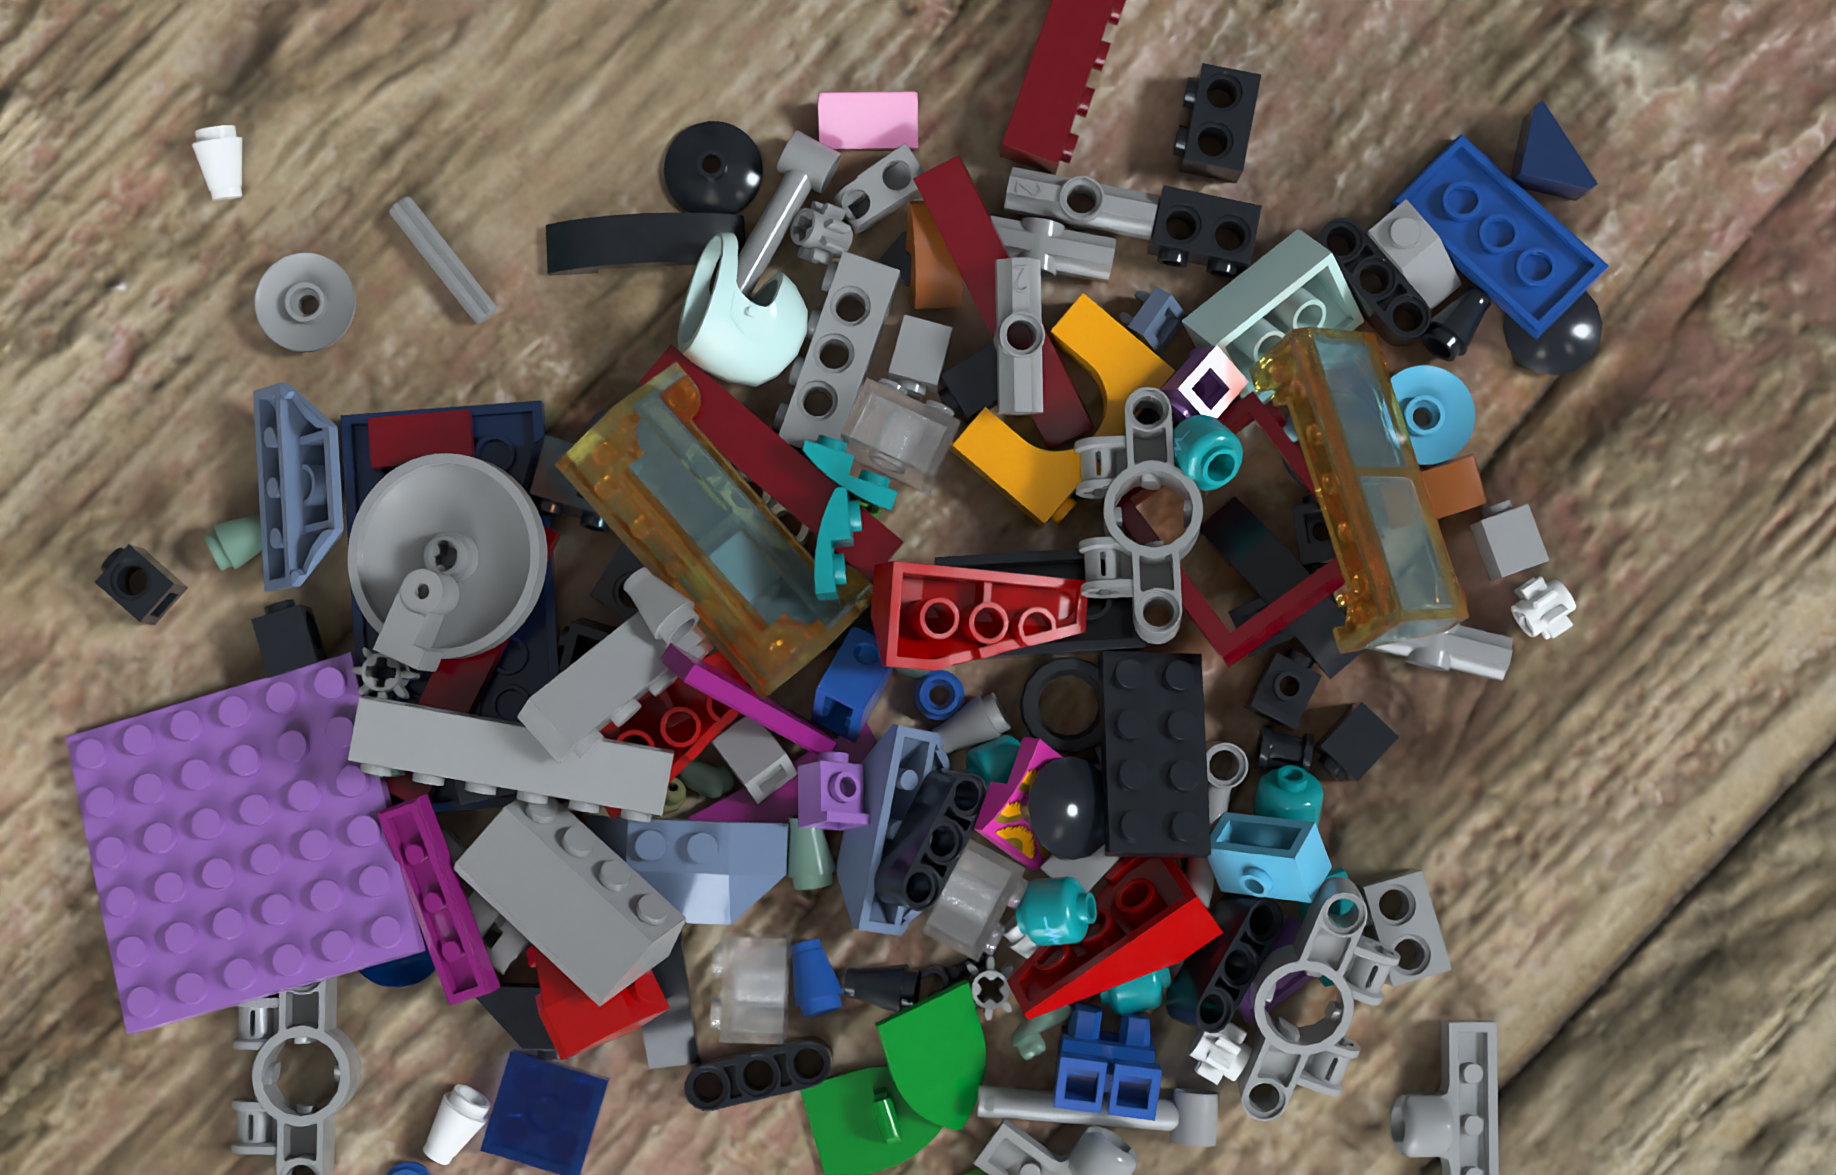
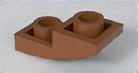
M908 201L906 251L911 254L909 304L914 309L963 307V278L925 202Z
M1474 454L1446 460L1434 465H1425L1422 470L1377 480L1371 485L1384 533L1446 517L1487 502Z

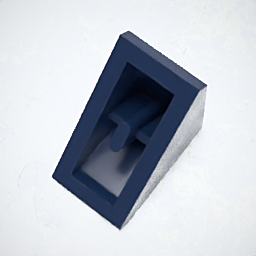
M1544 101L1535 105L1522 119L1510 178L1523 189L1577 201L1590 192L1598 183Z

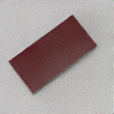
M469 409L368 418L371 468L374 470L395 469L410 460L432 454L451 453L475 458L472 412Z

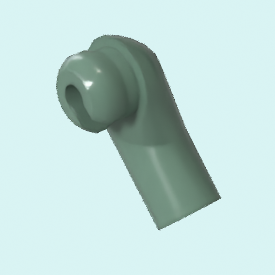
M700 755L679 773L680 779L685 786L707 798H719L722 793L729 792L734 785V776L729 768L726 766L715 768L701 761Z
M1066 1005L1030 1020L1026 1016L1023 1018L1012 1034L1013 1047L1018 1046L1022 1058L1030 1060L1046 1050V1043L1040 1034L1068 1019L1072 1013L1071 1006Z

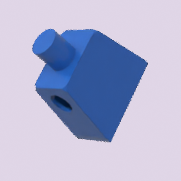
M872 620L866 631L858 627H852L816 689L810 721L855 744L888 683L894 668L883 667Z

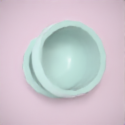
M730 232L716 233L705 246L687 290L680 316L678 350L700 369L727 383L757 387L776 378L798 355L807 333L808 310L797 287L781 271L773 275L758 290L751 301L742 294L736 282L738 270V241L736 235ZM720 257L716 279L714 282L712 293L710 295V280L716 263Z

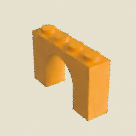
M1084 293L1052 328L1049 334L1054 345L1085 370L1099 388L1103 402V416L1098 431L1092 437L1124 436L1125 405L1130 394L1143 387H1153L1161 390L1175 373L1171 366ZM986 407L952 445L951 452L1041 528L1050 519L1058 525L1077 503L1071 495L1076 490V485L1081 482L1080 455L1076 454L1074 449L1047 451L1029 444ZM1145 408L1135 412L1134 418L1137 419ZM1097 460L1096 473L1101 475L1100 461Z

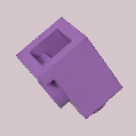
M1217 345L1193 349L1187 355L1189 359L1160 390L1165 393L1170 401L1172 419L1179 424L1191 416L1200 414L1218 418L1249 383ZM1193 386L1196 388V393L1191 389Z
M826 752L818 754L817 762L798 766L799 828L841 831L870 824V814H864L863 764L849 763L848 753Z

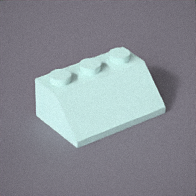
M1300 229L1290 234L1182 320L1196 348L1217 345L1249 381L1235 397L1237 401H1240L1254 391L1261 402H1264L1364 322L1333 253Z

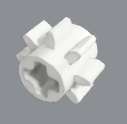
M1541 576L1536 579L1533 577L1514 590L1520 601L1511 606L1512 614L1521 629L1533 638L1542 633L1546 640L1550 637L1554 639L1573 626L1566 615L1576 609V604L1570 592L1559 580L1553 578L1545 583Z
M1231 1022L1218 1033L1210 1034L1200 1030L1188 1055L1198 1060L1194 1071L1218 1085L1222 1076L1235 1081L1243 1071L1252 1053V1047L1242 1042L1247 1032Z

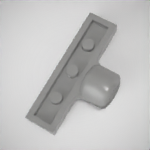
M1441 1021V1085L1439 1091L1434 1094L1401 1095L1392 1105L1390 1131L1393 1144L1399 1153L1409 1157H1440L1442 1175H1499L1496 1021Z
M1003 1119L977 1154L973 1164L989 1175H1132L1136 1169L1137 1156L1121 1137L1097 1125L1091 1126L1085 1131L1069 1154L1060 1156L1054 1154L1009 1120Z

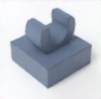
M1156 286L1151 294L1146 291H1137L1135 293V298L1142 305L1135 316L1122 312L1119 317L1137 339L1160 357L1182 326V320L1187 315L1172 294Z

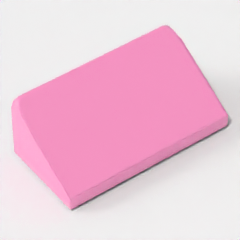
M828 92L818 94L820 143L835 151L896 150L905 143L910 150H918L917 92Z

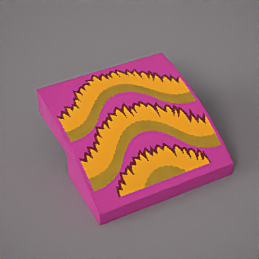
M1023 737L1007 784L990 782L974 829L1027 869L1036 870L1051 852L1039 843L1030 827V823L1026 822L1021 816L1020 802L1023 796L1029 793V788L1038 771L1052 760L1063 757L1041 739Z

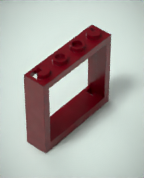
M1254 391L1220 414L1217 419L1234 434H1237L1254 421L1351 546L1231 633L1180 567L1182 606L1228 668L1378 561L1376 548L1373 544L1379 538L1372 527L1362 516L1355 520L1351 517L1343 506L1348 499L1340 486L1331 476L1324 481L1312 467L1318 461L1307 444L1301 438L1293 442L1282 429L1288 423L1278 407L1270 399L1263 404ZM1140 486L1135 487L1122 496L1116 507H1121L1122 526L1135 543L1144 546L1147 543L1161 540L1136 506L1158 490L1144 489Z

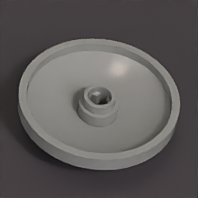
M451 453L426 455L410 460L382 478L363 501L352 525L348 544V573L351 588L360 610L370 625L380 634L402 582L412 571L424 568L447 573L454 578L459 588L458 603L453 611L444 616L432 645L433 649L444 653L442 659H461L482 654L495 648L513 635L528 618L538 601L547 569V541L544 526L534 502L525 489L511 475L492 463L470 456Z

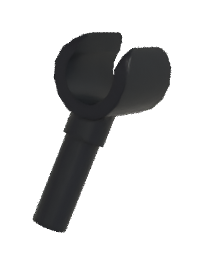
M984 950L948 967L940 964L929 966L921 974L920 979L925 978L931 973H937L943 978L944 986L929 993L927 996L930 997L950 987L952 981L968 973L969 971L965 964L967 961L973 963L977 968L985 965L986 951Z

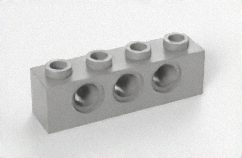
M845 251L842 252L839 264L830 262L821 287L822 291L828 292L823 310L814 308L807 325L805 337L812 339L806 358L797 356L789 377L788 384L796 386L790 404L781 402L772 426V430L779 433V436L800 454L805 455L803 452L805 440L816 443L818 434L845 441L900 283V270ZM846 300H857L865 307V313L857 321H844L837 314L840 304ZM831 346L844 348L849 354L847 363L838 369H830L824 366L820 359L822 353ZM814 393L828 395L833 401L829 412L823 416H812L804 409V404L810 395Z

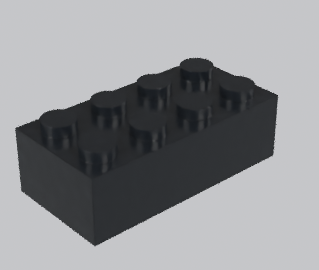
M1079 549L935 557L934 565L1085 580L1084 554L1080 553ZM1102 559L1100 560L1101 575L1105 576V561ZM1088 597L1086 631L1084 633L976 660L1101 653L1102 651H1137L1146 648V641L1141 639L1135 631L1132 597Z

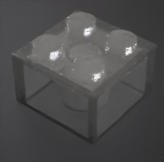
M867 378L841 431L840 441L848 443L845 453L855 455L854 462L930 496L952 451V445L956 441L961 421L953 418V410L939 402L927 400L923 404L906 396L908 393L907 389L894 381L881 378L878 383Z
M969 838L939 899L931 907L921 926L922 933L977 962L983 951L992 955L1005 931V927L999 923V920L1006 906L1008 905L1016 909L1029 884V881L1022 877L1026 868Z
M731 930L724 936L723 942H718V945H714L713 976L722 977L721 993H716V997L712 998L711 1029H720V1042L784 1043L788 1034L791 932Z

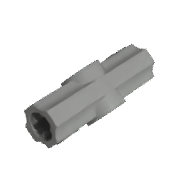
M1012 167L1006 191L1004 212L1064 223L1068 228L1075 231L1095 229L1150 240L1159 195L1099 184L1095 179L1088 176L1067 178ZM1076 194H1085L1093 199L1095 207L1087 213H1077L1069 207L1067 202Z
M990 216L1011 258L1029 257L1040 259L1041 278H1053L1056 274L1108 284L1117 239L1066 230L1065 226L1061 223L1044 218L1026 217L1022 218L1021 221Z
M1029 257L995 260L996 329L993 341L997 350L998 414H1042V345L1044 344L1045 330L1041 322L1040 259ZM1021 324L1029 330L1031 344L1028 349L1017 350L1009 344L1006 334L1010 325Z
M1363 602L1355 622V628L1369 645L1368 649L1405 657L1404 661L1417 666L1440 671H1449L1450 668L1501 681L1504 679L1510 665L1513 652V638L1461 626L1459 620L1422 611H1416L1413 614Z

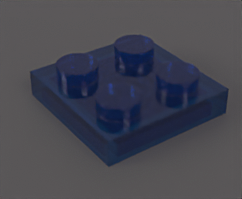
M516 1049L511 1050L480 1151L559 1175H582L611 1078L552 1060L538 1059L535 1055Z

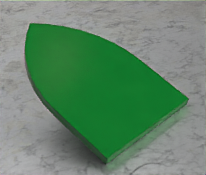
M967 980L952 985L875 1023L891 1078L901 1097L923 1118L945 1128L960 1131L977 1103L979 1085L983 1084L986 1067L984 1035Z
M887 1065L857 1069L827 1078L815 1087L800 1090L825 1175H868L893 1167L913 1157L925 1148L943 1128V1126L923 1118L908 1105L896 1089Z

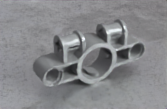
M1143 387L1131 393L1126 401L1124 436L1089 437L1078 440L1074 444V452L1080 455L1081 482L1076 485V494L1090 499L1105 498L1103 509L1105 537L1089 538L1079 542V552L1084 554L1085 583L1080 588L1081 595L1090 598L1132 597L1135 631L1141 639L1148 643L1162 644L1174 638L1179 630L1182 615L1180 560L1191 551L1197 541L1203 515V503L1195 482L1188 478L1180 468L1174 466L1172 410L1168 397L1157 388ZM1152 408L1159 413L1161 419L1155 424L1144 425L1134 418V414L1140 409ZM1097 460L1100 461L1101 475L1096 473ZM1141 486L1144 489L1160 490L1161 486H1165L1177 493L1183 500V528H1188L1181 537L1171 544L1165 545L1164 541H1154L1144 546L1139 545L1128 539L1119 528L1122 526L1121 507L1116 506L1122 496L1135 487ZM1102 559L1105 561V576L1101 575L1100 560ZM1162 606L1170 612L1172 620L1165 626L1156 627L1147 623L1143 613L1149 607Z
M1333 877L1323 882L1308 908L1294 944L1280 947L1269 953L1250 985V999L1258 1028L1250 1044L1252 1053L1243 1071L1238 1076L1237 1083L1243 1109L1248 1116L1255 1120L1266 1122L1281 1116L1287 1108L1296 1084L1328 1096H1341L1344 1085L1341 1083L1351 1058H1357L1361 1050L1358 1043L1345 1035L1354 1014L1353 999L1370 1005H1380L1384 997L1381 989L1391 966H1397L1401 959L1399 953L1389 946L1361 935L1367 922V908L1359 889L1354 882L1347 878ZM1344 898L1353 901V906L1345 914L1334 915L1328 912L1331 904L1338 899ZM1305 970V973L1309 976L1322 977L1324 975L1332 980L1338 988L1336 1000L1328 1003L1324 1012L1325 1017L1315 1024L1296 1027L1281 1017L1278 1020L1273 1019L1264 1008L1265 1002L1271 1003L1273 999L1276 981L1288 973ZM1267 1083L1274 1086L1272 1092L1265 1096H1255L1250 1093L1253 1087L1258 1084Z
M337 976L236 1005L239 1007L238 1038L233 1040V1049L260 1051L256 1056L252 1070V1084L256 1097L232 1099V1109L237 1110V1141L231 1144V1153L247 1155L277 1154L276 1175H295L298 1165L310 1167L315 1175H334L335 1113L345 1107L355 1095L361 1078L359 1053L352 1040L337 1028ZM294 1038V1044H308L320 1041L331 1049L338 1060V1063L334 1065V1077L336 1082L339 1083L338 1091L331 1102L325 1107L317 1109V1104L313 1102H300L296 1106L284 1097L277 1086L281 1071V1062H276L277 1056L286 1042Z

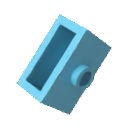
M1224 812L1210 835L1211 855L1207 858L1219 888L1223 892L1312 903L1332 868L1315 822Z

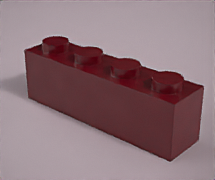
M1126 0L1051 1L1001 144L1000 157L1056 175L1061 161L1070 164L1079 135L1071 133L1076 115L1084 118L1087 116L1095 89L1087 86L1092 69L1102 72L1111 43L1104 41L1103 37L1108 23L1118 26Z

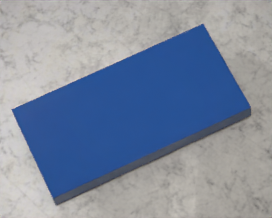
M1462 134L1431 162L1390 205V208L1394 210L1407 199L1438 234L1452 264L1535 340L1588 290L1609 267L1606 262Z

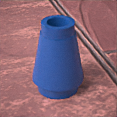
M812 939L792 945L795 1007H801L803 1018L814 1017L841 1009L840 996L844 994V991L824 948H822L820 939Z

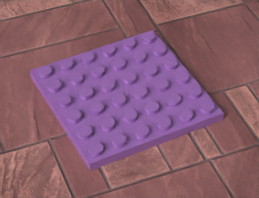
M350 652L273 678L266 677L66 737L127 1034L142 1033L426 951L422 932L400 865L394 859L376 813L392 806L386 778H374L373 774L361 772L360 762L348 760L359 698L367 696L358 693L359 688L364 684L362 675L351 672L352 668L360 667L358 655Z

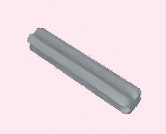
M406 196L396 202L389 210L390 215L474 322L481 324L492 317L497 311V306L412 198Z

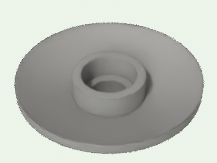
M316 253L291 254L275 262L262 276L255 294L256 316L263 331L278 345L296 352H315L336 343L349 329L356 310L355 289L347 273L330 258ZM308 298H316L318 301L316 311L311 314H304L302 311L303 302Z

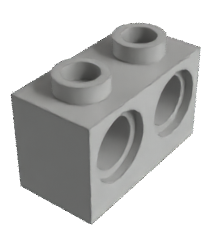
M1409 869L1356 885L1367 908L1368 917L1365 927L1368 929L1370 939L1383 943L1395 950L1399 942L1405 939H1410L1416 947L1414 961L1405 967H1400L1399 965L1391 966L1384 982L1385 984L1394 987L1452 970L1422 870ZM1394 889L1401 897L1402 906L1397 915L1386 918L1379 909V901L1386 891Z

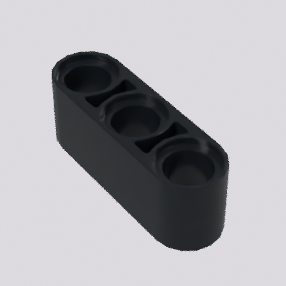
M1346 218L1334 219L1328 222L1315 241L1328 250L1326 242L1328 236H1341L1347 241L1349 254L1345 256L1333 254L1362 317L1389 345L1401 347L1414 342L1426 331L1431 321V312L1426 301L1358 224ZM1370 272L1379 277L1382 284L1381 292L1372 294L1364 290L1360 284V274ZM1394 310H1405L1412 315L1415 323L1413 331L1406 332L1396 327L1393 322Z
M936 768L926 776L877 869L874 878V888L877 896L883 902L915 911H926L934 906L974 831L981 807L988 792L985 781L979 775L948 768ZM908 879H909V885H908V888H907V890H906V885H907V882H908Z
M1230 892L1225 893L1220 898L1211 914L1223 933L1185 959L1166 995V1009L1173 1020L1210 1034L1218 1033L1225 1029L1282 928L1283 913L1281 907L1274 900L1266 897H1255L1253 895Z
M803 1036L706 1059L698 1063L688 1074L685 1081V1095L688 1102L695 1108L702 1111H714L815 1087L821 1084L829 1075L833 1063L832 1051L823 1039L816 1036ZM805 1048L817 1050L823 1058V1068L815 1074L801 1072L795 1063V1055L800 1050ZM754 1060L767 1062L773 1070V1080L764 1086L752 1084L746 1076V1066L748 1063ZM703 1072L717 1074L723 1083L722 1093L711 1098L703 1096L696 1087L697 1076Z

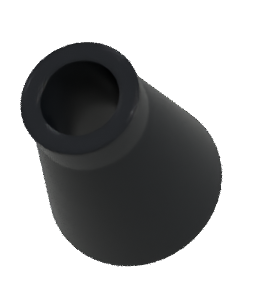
M1467 287L1458 298L1431 318L1429 327L1421 337L1424 346L1433 355L1448 362L1453 361L1457 356L1465 355L1485 312L1491 306L1490 299L1479 289Z
M908 964L868 968L849 967L845 977L844 996L845 998L857 999L897 1013L918 1003L921 972L920 970L909 969Z

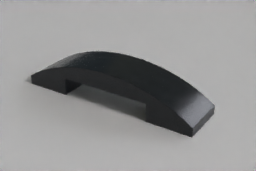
M683 212L640 213L590 217L547 224V273L549 276L598 273V269L697 265L709 240L716 233L730 232L736 235L739 255L746 243L744 215ZM719 257V259H718V261H717V263H716L715 268H718V266H719L720 257Z
M1233 497L1200 526L1199 533L1229 567L1232 566L1267 606L1310 576L1309 572L1277 537L1236 497ZM1330 596L1286 626L1295 636L1301 648L1315 661L1317 666L1330 680L1369 647L1365 639Z
M681 929L670 955L651 969L670 1009L641 1026L649 1070L700 1063L695 1014L692 1011Z

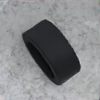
M1077 657L1055 658L1038 667L1026 681L1020 698L1021 719L1032 738L1041 739L1054 751L1060 753L1081 752L1101 741L1098 667L1094 663ZM1072 675L1082 678L1092 686L1097 696L1098 711L1095 720L1086 730L1078 734L1063 735L1052 731L1044 724L1039 714L1038 701L1041 691L1049 681L1059 676Z

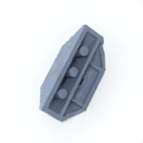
M277 383L253 391L265 592L301 586L342 537L344 530L338 427L289 383Z
M892 724L860 763L863 764L864 814H870V824L843 831L836 866L837 876L854 929L901 936L909 927L908 923L922 912L883 902L875 891L874 878L882 859L926 776L936 768L952 769L951 763L942 748L944 743L939 733ZM908 879V882H907V885H906V890H907L908 885H909V879Z
M587 815L586 827L686 917L685 923L732 925L787 875L790 823L651 818V822H640L624 819L620 816L610 819L609 816Z

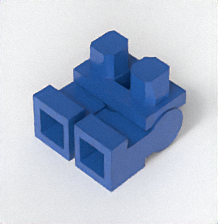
M1075 1003L1068 1026H1061L1054 1077V1108L1100 1114L1103 1092H1107L1106 1106L1108 1115L1155 1121L1162 1068L1160 1064H1155V1048L1150 1035L1148 1013L1140 1011L1122 1014L1118 1033L1100 1031L1101 1007L1092 1004Z

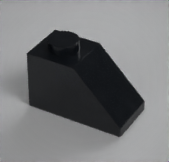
M499 982L500 988L476 997L523 1050H537L538 1059L561 1060L538 1013L535 996L541 993L539 983Z

